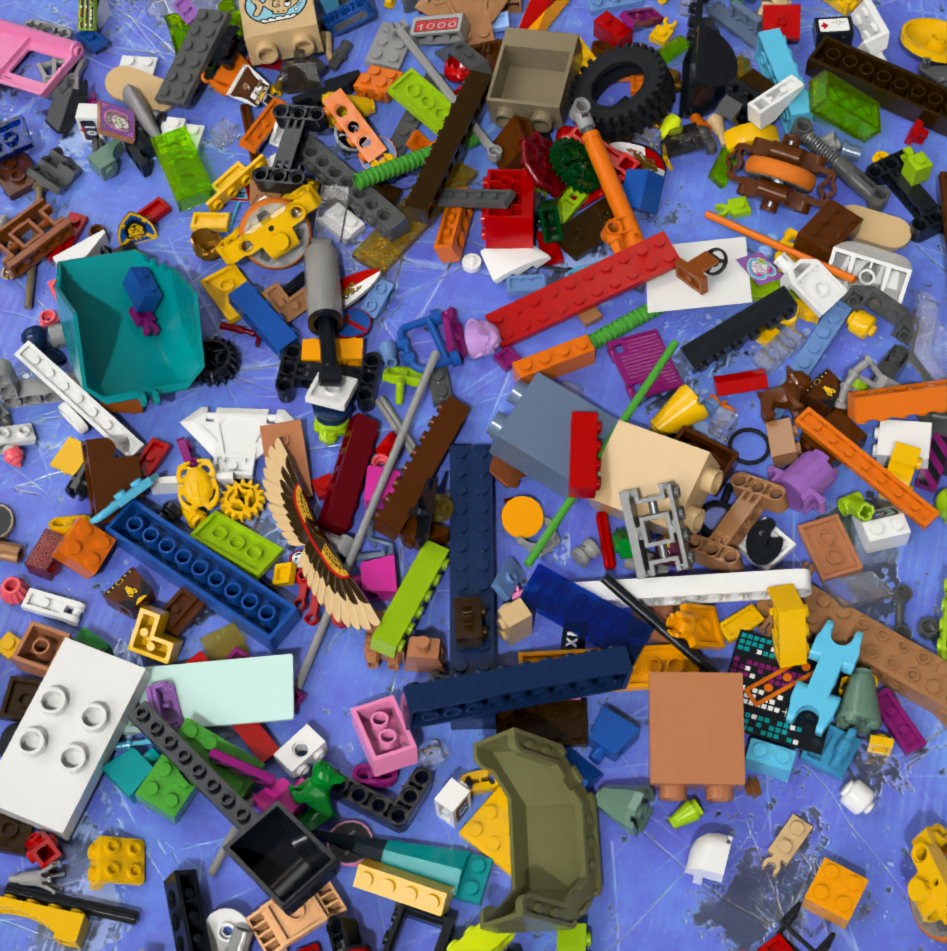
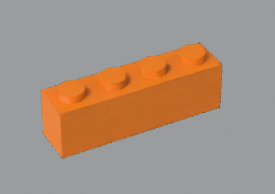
M587 334L512 362V376L516 383L520 379L528 385L537 371L551 380L594 364L595 348Z

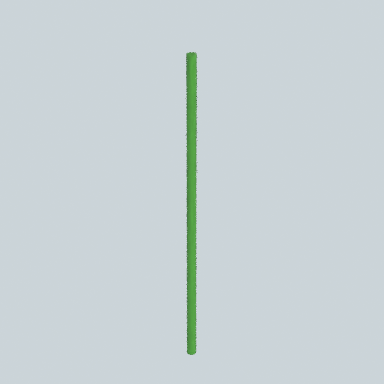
M676 340L670 342L619 420L629 421L678 347L679 343ZM616 425L602 444L600 453H597V458H601ZM566 498L524 561L525 566L532 567L577 498Z

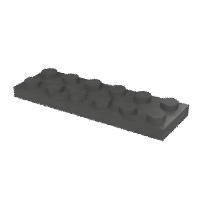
M199 9L154 99L158 104L188 107L201 81V74L206 71L232 18L229 12Z

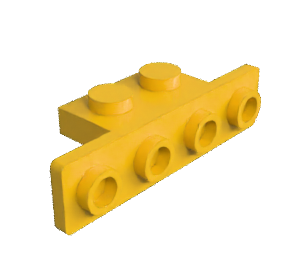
M260 154L246 167L237 161L210 185L212 190L216 192L206 202L210 212L221 210L241 189L249 185L250 179L253 180L252 172L255 168L268 166L263 154Z

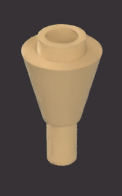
M320 31L323 53L329 62L333 56L332 33Z
M712 114L708 117L707 122L711 125V131L718 138L721 147L725 148L726 143L723 135L725 132L724 118L720 114Z

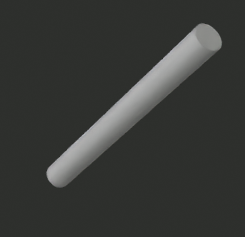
M253 791L250 792L246 800L252 808L254 806L252 797L257 794ZM233 825L207 871V874L212 877L216 876L227 856L223 846L239 833Z

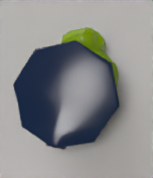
M350 403L345 411L312 404L315 415L313 428L319 434V440L327 446L335 444L338 437L345 434L349 422V413L352 410Z

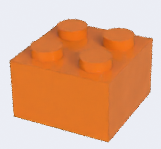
M80 516L71 523L51 556L85 579H89L96 574L116 539Z

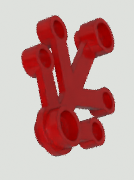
M300 568L295 575V581L299 585V593L293 605L298 608L299 612H304L308 607L306 598L309 586L307 578H304L303 568ZM313 593L310 610L304 617V621L310 626H315L319 622L318 612L320 604L317 596H314ZM332 614V623L340 629L347 627L343 621L338 623Z

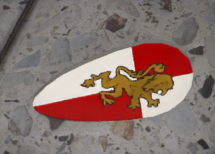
M379 269L364 270L340 279L343 310L352 304H358L359 298L376 284L381 277Z

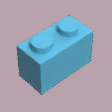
M751 737L745 757V769L788 782L797 751Z

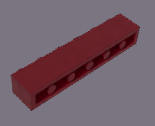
M360 413L349 419L318 519L323 530L338 536L348 532L352 526L353 521L351 517L358 506L356 500L363 489L362 480L367 474L368 460H370L374 453L373 443L379 436V431H377L379 423Z

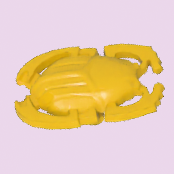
M197 459V462L201 464L193 468L188 466L191 463L189 461L177 466L178 498L180 505L188 513H196V510L202 506L209 511L219 502L220 488L216 478L211 479V477H216V472L210 459ZM202 466H207L210 472L207 473ZM187 470L186 475L182 478V472ZM214 489H216L214 498L211 501H209L210 498H212ZM182 496H184V498L186 499V501H187L188 503L192 504V505H191V506L187 505V504L183 501Z

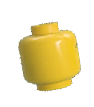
M863 309L858 310V312L853 311L846 322L848 324V331L860 339H865L868 336L873 337L878 329L876 326L877 318Z

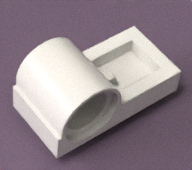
M31 423L0 427V455H4L3 452L11 447L31 445L36 442Z

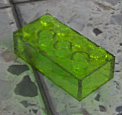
M827 70L822 71L809 81L810 112L863 143L881 133L880 105L878 101Z
M186 126L150 138L152 150L179 212L204 204L214 196L213 187Z

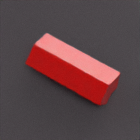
M764 369L713 377L716 397L769 388Z

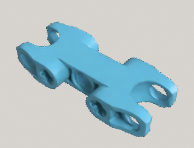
M829 619L821 632L816 636L808 659L818 662L809 684L797 681L790 697V706L786 717V723L792 725L800 712L806 710L814 712L819 720L815 735L822 737L826 728L833 721L842 699L832 694L841 672L852 675L859 660L860 646L864 633L857 631L849 644L838 645L831 638L834 621Z

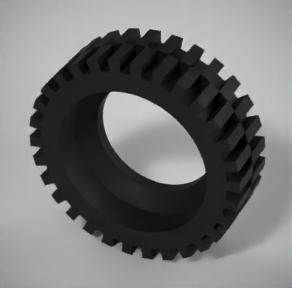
M636 42L633 43L632 47L629 43H624L623 48L618 44L614 46L612 51L610 48H607L604 55L601 56L599 52L595 55L596 60H588V67L582 66L580 68L582 74L577 73L574 78L577 82L572 81V89L569 90L570 106L572 107L574 101L579 97L586 98L590 102L591 107L589 111L596 125L594 129L599 130L605 142L607 138L609 142H614L616 138L625 141V136L632 139L635 138L634 133L638 132L641 135L646 127L650 130L654 127L652 122L658 123L661 120L660 114L666 115L668 112L666 107H671V99L675 97L673 92L675 91V82L663 57L657 50L655 51L654 47L650 46L648 48L647 44L644 43L641 47ZM634 74L644 75L640 89L625 102L612 106L596 103L600 94L616 80Z

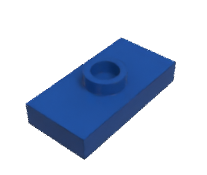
M80 31L75 34L76 39L92 53L108 45L107 40L97 31Z

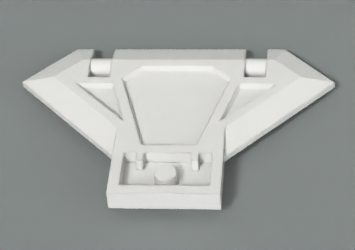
M201 407L180 421V424L213 457L212 464L216 473L233 472L235 479L253 480L256 460L264 455L260 426L269 425L270 423L268 422L281 423L295 419L285 410L281 409L277 410V414H269V409L217 407L216 412H209V407Z

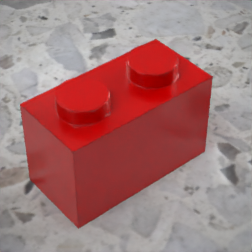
M605 11L594 20L593 36L612 46L619 44L623 48L624 43L632 45L633 29L628 28L618 18Z

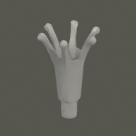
M57 860L56 863H50L48 867L40 870L9 875L8 882L22 886H38L49 890L52 894H56V890L53 888L62 891L63 887L51 883V878L65 876V872L49 873V870L61 863L60 860Z

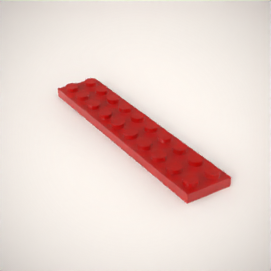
M662 231L485 315V319L499 329L502 339L500 347L502 349L508 345L511 347L675 269V261L680 257L666 233Z

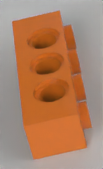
M341 88L322 101L325 105L323 107L325 113L329 118L333 116L336 119L335 126L341 133L345 131L348 135L346 138L347 142L352 148L357 147L360 151L357 155L363 163L368 162L370 165L374 159L378 160L384 155L383 153L388 152ZM340 108L347 109V115L345 117H339L337 115V112ZM352 123L359 125V129L355 133L349 131V126ZM364 138L371 141L370 146L367 148L360 146V142Z
M467 186V187H457V188L469 189L468 186ZM445 207L433 247L442 263L460 262L474 208Z

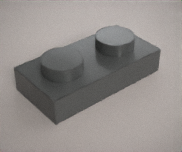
M447 366L433 370L429 379L434 408L438 407L441 401L446 402L448 397L452 396Z

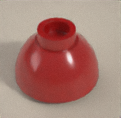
M390 431L374 450L375 454L389 456L397 437L394 431Z

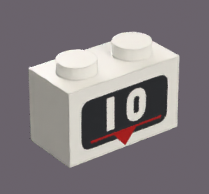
M79 103L75 119L83 142L92 143L93 139L97 137L103 140L102 143H105L107 136L97 133V104Z
M453 778L447 782L434 798L437 816L453 828L457 827L472 808L469 787L460 780L457 782Z

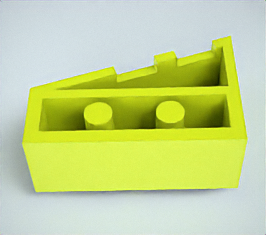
M479 923L476 926L471 925L464 932L463 937L460 940L454 939L447 946L446 950L503 951L514 940L516 933H494L482 930Z

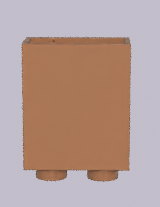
M649 672L648 787L653 790H659L660 801H686L687 790H706V801L709 802L734 801V791H741L745 786L743 673Z

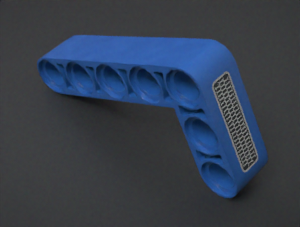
M351 0L324 15L322 24L327 31L332 33V37H337L371 19L375 15L376 10L372 0Z

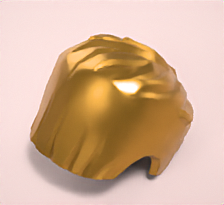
M200 228L191 234L190 240L194 254L203 261H208L219 256L215 249L222 240L219 232L216 231V234H214L208 228Z

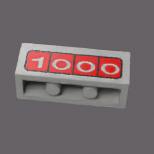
M464 13L414 17L410 36L417 46L451 44L463 40L466 42L470 23Z

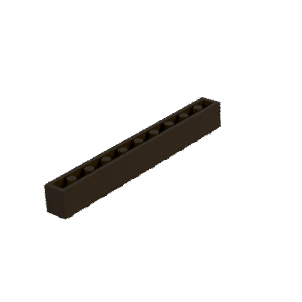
M470 70L468 76L464 77L463 87L461 90H458L456 101L451 104L450 113L444 118L442 130L439 129L437 140L435 143H432L430 154L424 159L422 171L419 170L415 185L411 186L408 199L404 200L403 210H405L406 219L424 224L429 223L486 103L492 74Z

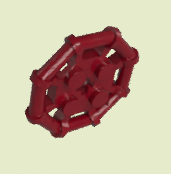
M534 131L526 138L523 137L519 141V147L521 148L520 165L525 168L536 188H541L550 193L553 198H559L568 188L565 181L561 183V177L556 176L557 171L551 169L554 165L549 163L551 160L548 157V154L551 153L549 149L554 142L541 136L540 132Z

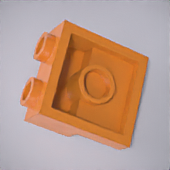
M371 65L366 73L361 72L353 85L356 96L389 103L392 97L386 93L387 88L400 78L404 72Z

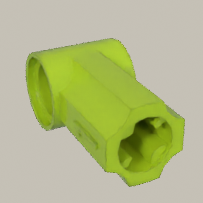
M859 491L837 500L838 508L844 517L853 515L866 522L871 520L872 515L875 513L874 506L864 501Z

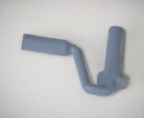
M375 514L366 532L367 539L373 543L389 546V552H387L386 548H382L378 552L358 553L354 562L369 561L394 554V544L392 542L373 538L374 529L372 528L375 523L373 519Z

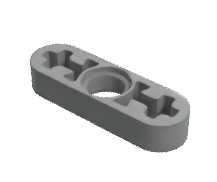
M29 19L23 24L24 26L44 32L52 30L51 34L73 40L71 30L66 27L36 19Z

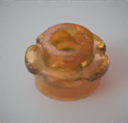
M747 777L748 782H745L744 786L747 797L752 796L755 800L757 796L762 795L757 777L751 779Z

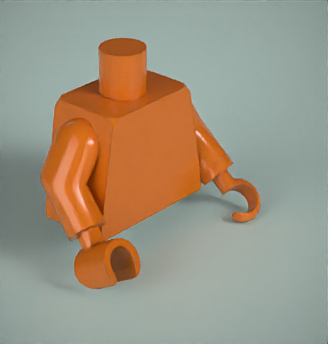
M232 41V44H231V46H230V48H229V53L231 52V50H232V48H233V46H234V42H233V41ZM238 52L231 71L221 65L213 79L209 78L206 80L204 78L206 73L204 72L201 74V80L204 83H210V87L216 93L228 97L226 93L243 64L249 65L251 68L252 66Z

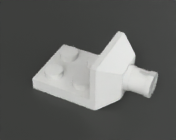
M863 0L851 14L852 22L859 29L863 42L857 48L887 61L883 52L887 49L890 32L872 0Z
M783 252L773 262L784 274L780 278V287L785 286L789 292L793 290L819 318L848 291L818 259H799L795 262L786 252Z

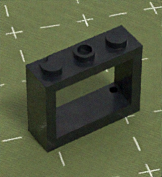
M400 903L399 908H395L391 917V922H393L391 930H387L383 938L382 944L385 945L383 951H395L407 918L440 928L441 932L434 951H447L446 948L451 943L456 929L455 919L443 915L438 916Z

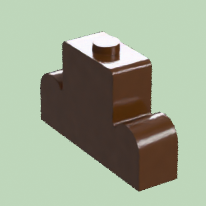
M109 438L87 439L81 442L91 518L109 506V503L115 499L113 495L122 489L127 491L131 488L129 484L139 477L141 479L145 478L144 472L140 469L138 456L112 457L116 447ZM144 491L137 495L134 499L143 497ZM122 506L104 520L93 525L109 524L124 507Z

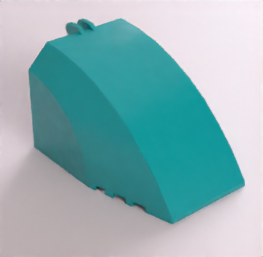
M136 249L57 262L55 294L68 353L83 390L105 404L138 399L140 405L145 407L147 406V397L149 396L156 405L160 404L159 394L188 389L205 367L198 294L175 268L168 267L167 269V264L163 262L158 265L155 258L148 260L146 254ZM130 267H148L162 294L157 308L152 312L156 318L155 324L160 329L157 336L152 331L148 337L144 336L142 326L137 327L128 313L133 304L122 283Z

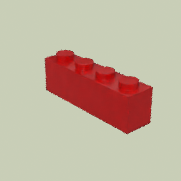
M572 411L568 497L594 499L595 492L600 491V478L596 477V471L600 472L601 459L597 458V453L601 451V440H597V434H601V421H597L598 413Z

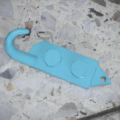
M156 472L144 479L139 477L129 484L131 486L130 489L127 491L122 489L113 495L115 499L109 503L110 505L91 518L90 523L96 524L104 520L154 484L153 481L159 477L158 473Z

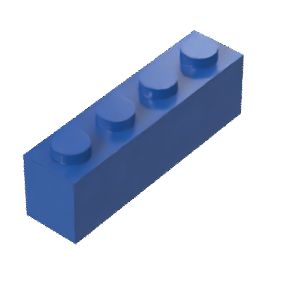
M246 281L228 294V301L232 308L279 359L282 358L284 348L288 344H298L299 335L297 331L286 324L284 317L273 310L272 304L267 299L264 300L260 296L256 286H251Z

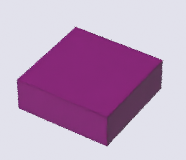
M509 345L493 356V360L506 373L512 369V362L522 359Z

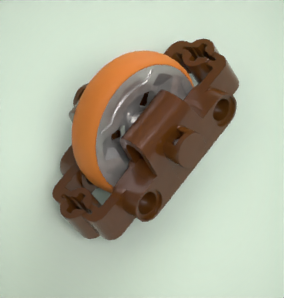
M784 134L782 142L755 137L752 145L738 143L734 151L729 153L725 160L728 166L726 171L727 178L730 182L739 184L736 193L761 201L759 209L771 214H776L778 207L804 215L809 214L811 207L821 209L830 199L837 195L835 184L837 176L834 170L825 167L826 157L799 148L801 138L791 134ZM744 152L751 155L746 163L742 157ZM737 158L738 161H739V164L736 163V164L733 166V164L731 163V160L735 161V159ZM745 165V172L756 179L746 176L739 177L736 176L737 172L741 171ZM815 175L827 176V179L819 185L820 200L799 193H809L814 189L816 184ZM831 184L833 191H829L825 196L824 188H828Z

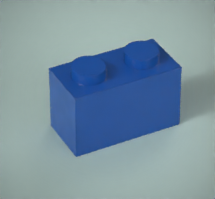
M130 267L122 284L136 313L154 312L162 298V294L149 268Z

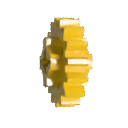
M244 479L239 484L234 480L232 487L227 484V491H221L222 498H219L222 513L224 512L225 516L231 517L234 521L240 519L241 523H244V519H248L251 522L252 516L258 518V511H264L263 504H266L263 489H260V485H254L253 480L245 483Z

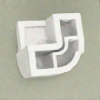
M707 833L693 843L684 872L694 875L692 883L702 885L703 878L722 883L733 837L720 833Z

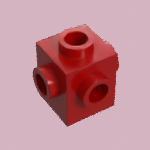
M44 830L34 832L24 843L28 849L25 855L32 864L37 861L42 869L53 863L62 854L57 849V846L60 844L52 833L47 835Z

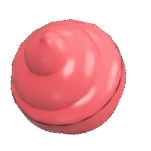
M19 446L11 447L3 452L4 460L7 464L18 468L22 466L24 451Z

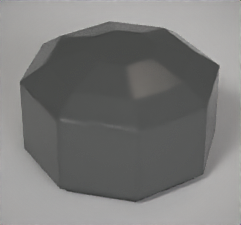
M931 617L921 619L916 629L919 637L927 641L935 639L939 633L938 621Z

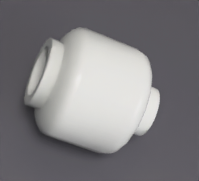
M850 780L839 793L841 795L840 802L854 815H859L862 812L867 814L875 806L873 802L875 797L874 791L861 780Z

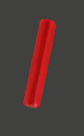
M605 511L597 512L596 521L604 569L607 571L616 569V561L608 514Z

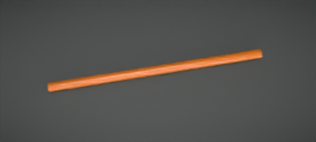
M706 211L704 215L705 218L776 250L786 252L794 258L817 259L711 211ZM819 260L833 275L852 284L856 282L857 276Z

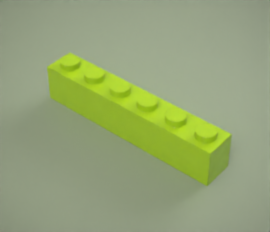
M429 540L426 541L382 617V625L377 626L373 633L370 649L393 659L397 652L403 651L407 642L405 640L406 636H411L415 628V619L421 618L425 608L423 607L424 603H429L433 595V586L437 587L442 578L440 573L442 570L446 571L450 564V559L448 558L450 549Z

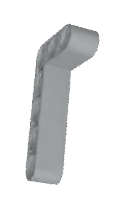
M0 358V399L4 406L17 408L64 401L38 377L19 380L11 362ZM68 373L67 375L81 387L76 374Z

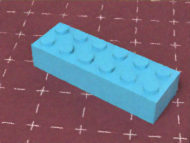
M780 28L758 32L755 60L760 73L775 85L791 74L804 83L803 77L799 76L797 63L792 59V51L787 47L786 36L782 35ZM803 88L779 115V120L785 134H790L795 120L799 117L808 118L813 124V116L816 114L814 104L810 102L808 90Z

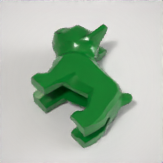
M322 759L315 761L310 778L304 780L298 786L288 785L290 796L293 798L295 805L307 802L311 807L306 814L300 813L296 815L297 819L310 832L316 830L330 818L336 817L337 814L332 810L329 791L334 784L346 781L344 776L339 775L340 769H335L329 761Z

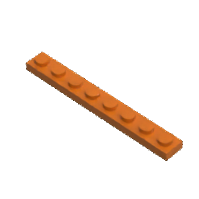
M809 406L794 420V424L923 530L928 528L939 517L940 512Z

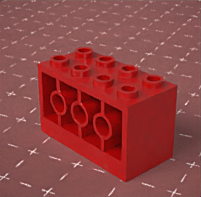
M487 169V177H483V189L514 190L516 193L515 198L507 209L482 208L481 225L482 228H485L482 229V241H486V249L533 248L534 182L525 169Z

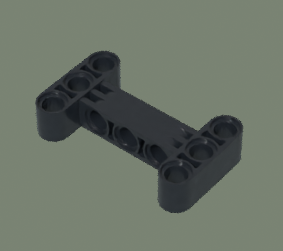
M278 104L273 108L272 113L277 125L284 129L272 167H257L252 172V178L259 191L287 194L292 193L302 185L309 184L304 172L297 169L309 131L323 132L329 127V121L322 107Z
M899 150L870 164L865 174L877 185L886 184L915 218L910 227V240L920 243L944 232L942 207L934 201L920 183L911 186L901 173L904 162L900 158V155L905 153L903 150Z
M290 343L284 348L275 383L278 399L283 403L292 402L296 397L298 388L309 389L321 363L301 361L302 349L296 343ZM376 352L367 353L363 358L361 367L338 365L342 368V375L358 379V387L354 394H356L357 406L362 412H370L376 406L375 400L378 397L383 373L381 356Z

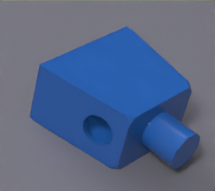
M603 706L588 737V745L593 749L588 758L597 765L602 762L604 757L614 762L617 761L639 739L640 728Z

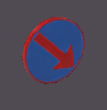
M358 308L343 310L344 326L335 335L342 339L362 337L371 328L369 314Z

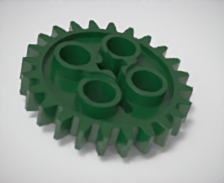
M566 136L563 139L560 137L551 145L549 149L551 153L548 154V157L551 158L549 163L554 165L551 169L557 171L556 176L561 177V183L564 181L567 183V188L572 186L574 192L578 189L580 194L583 192L588 194L601 186L585 145H581L578 139L574 141L573 137L570 139Z

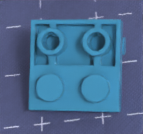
M830 724L822 754L818 755L803 750L799 760L842 781L862 740L855 737L858 732L854 728H849L845 732Z

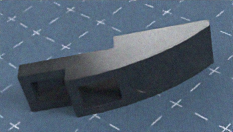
M359 69L324 80V87L291 97L292 104L323 108L325 105L322 103V94L335 92L339 88L345 94L352 95L355 92L353 85L360 75Z

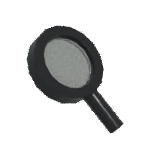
M729 483L725 485L720 501L708 502L701 508L705 510V520L700 532L706 537L711 536L732 507L728 504L733 491Z

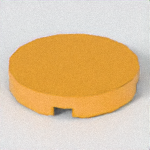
M526 496L514 497L507 501L500 515L504 530L515 538L518 536L522 538L533 536L542 527L544 519L543 511L538 502Z

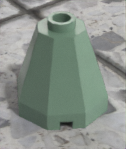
M605 785L597 791L595 798L600 811L627 834L636 837L638 832L642 833L652 815L653 808L649 807L650 801H655V794L652 788L645 785Z

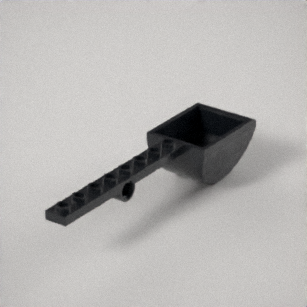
M692 0L688 9V13H691L687 22V27H690L687 32L686 40L689 42L688 50L682 61V87L680 90L678 116L683 119H690V116L694 113L700 114L701 117L713 113L719 101L726 95L725 87L728 85L727 82L735 79L738 71L737 58L730 44L717 31L702 25L703 3H707L709 0Z
M146 701L127 715L128 719L178 769L187 783L195 786L240 832L223 846L224 851L286 915L291 916L340 872V861L279 800L275 801L259 815Z

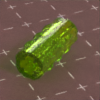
M679 35L661 48H658L657 51L663 57L665 63L668 64L671 60L688 50V42L685 37Z

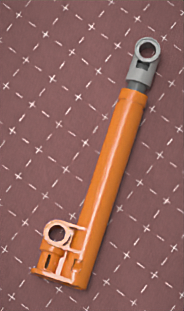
M579 97L574 101L569 111V117L576 122L579 132L583 134L581 136L582 142L585 145L587 154L614 218L606 222L600 236L611 247L613 254L645 239L599 130L594 129L596 125L589 111L591 107L590 102L586 98Z

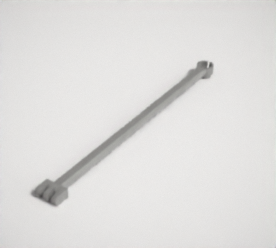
M402 19L400 20V25L398 22L393 23V26L391 24L387 25V30L391 36L395 37L398 35L450 104L455 103V93L407 33L409 25L406 21ZM476 122L472 130L473 134L487 150V158L493 163L499 162L502 158V148L494 145Z

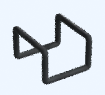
M797 902L781 919L780 923L782 926L778 929L776 935L780 933L794 951L799 950L782 935L785 929L809 951H827L836 934L834 932H831L814 949L789 926L797 918L802 903Z

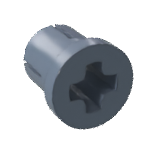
M844 140L839 156L844 155L849 160L858 162L862 147L850 144L847 140Z

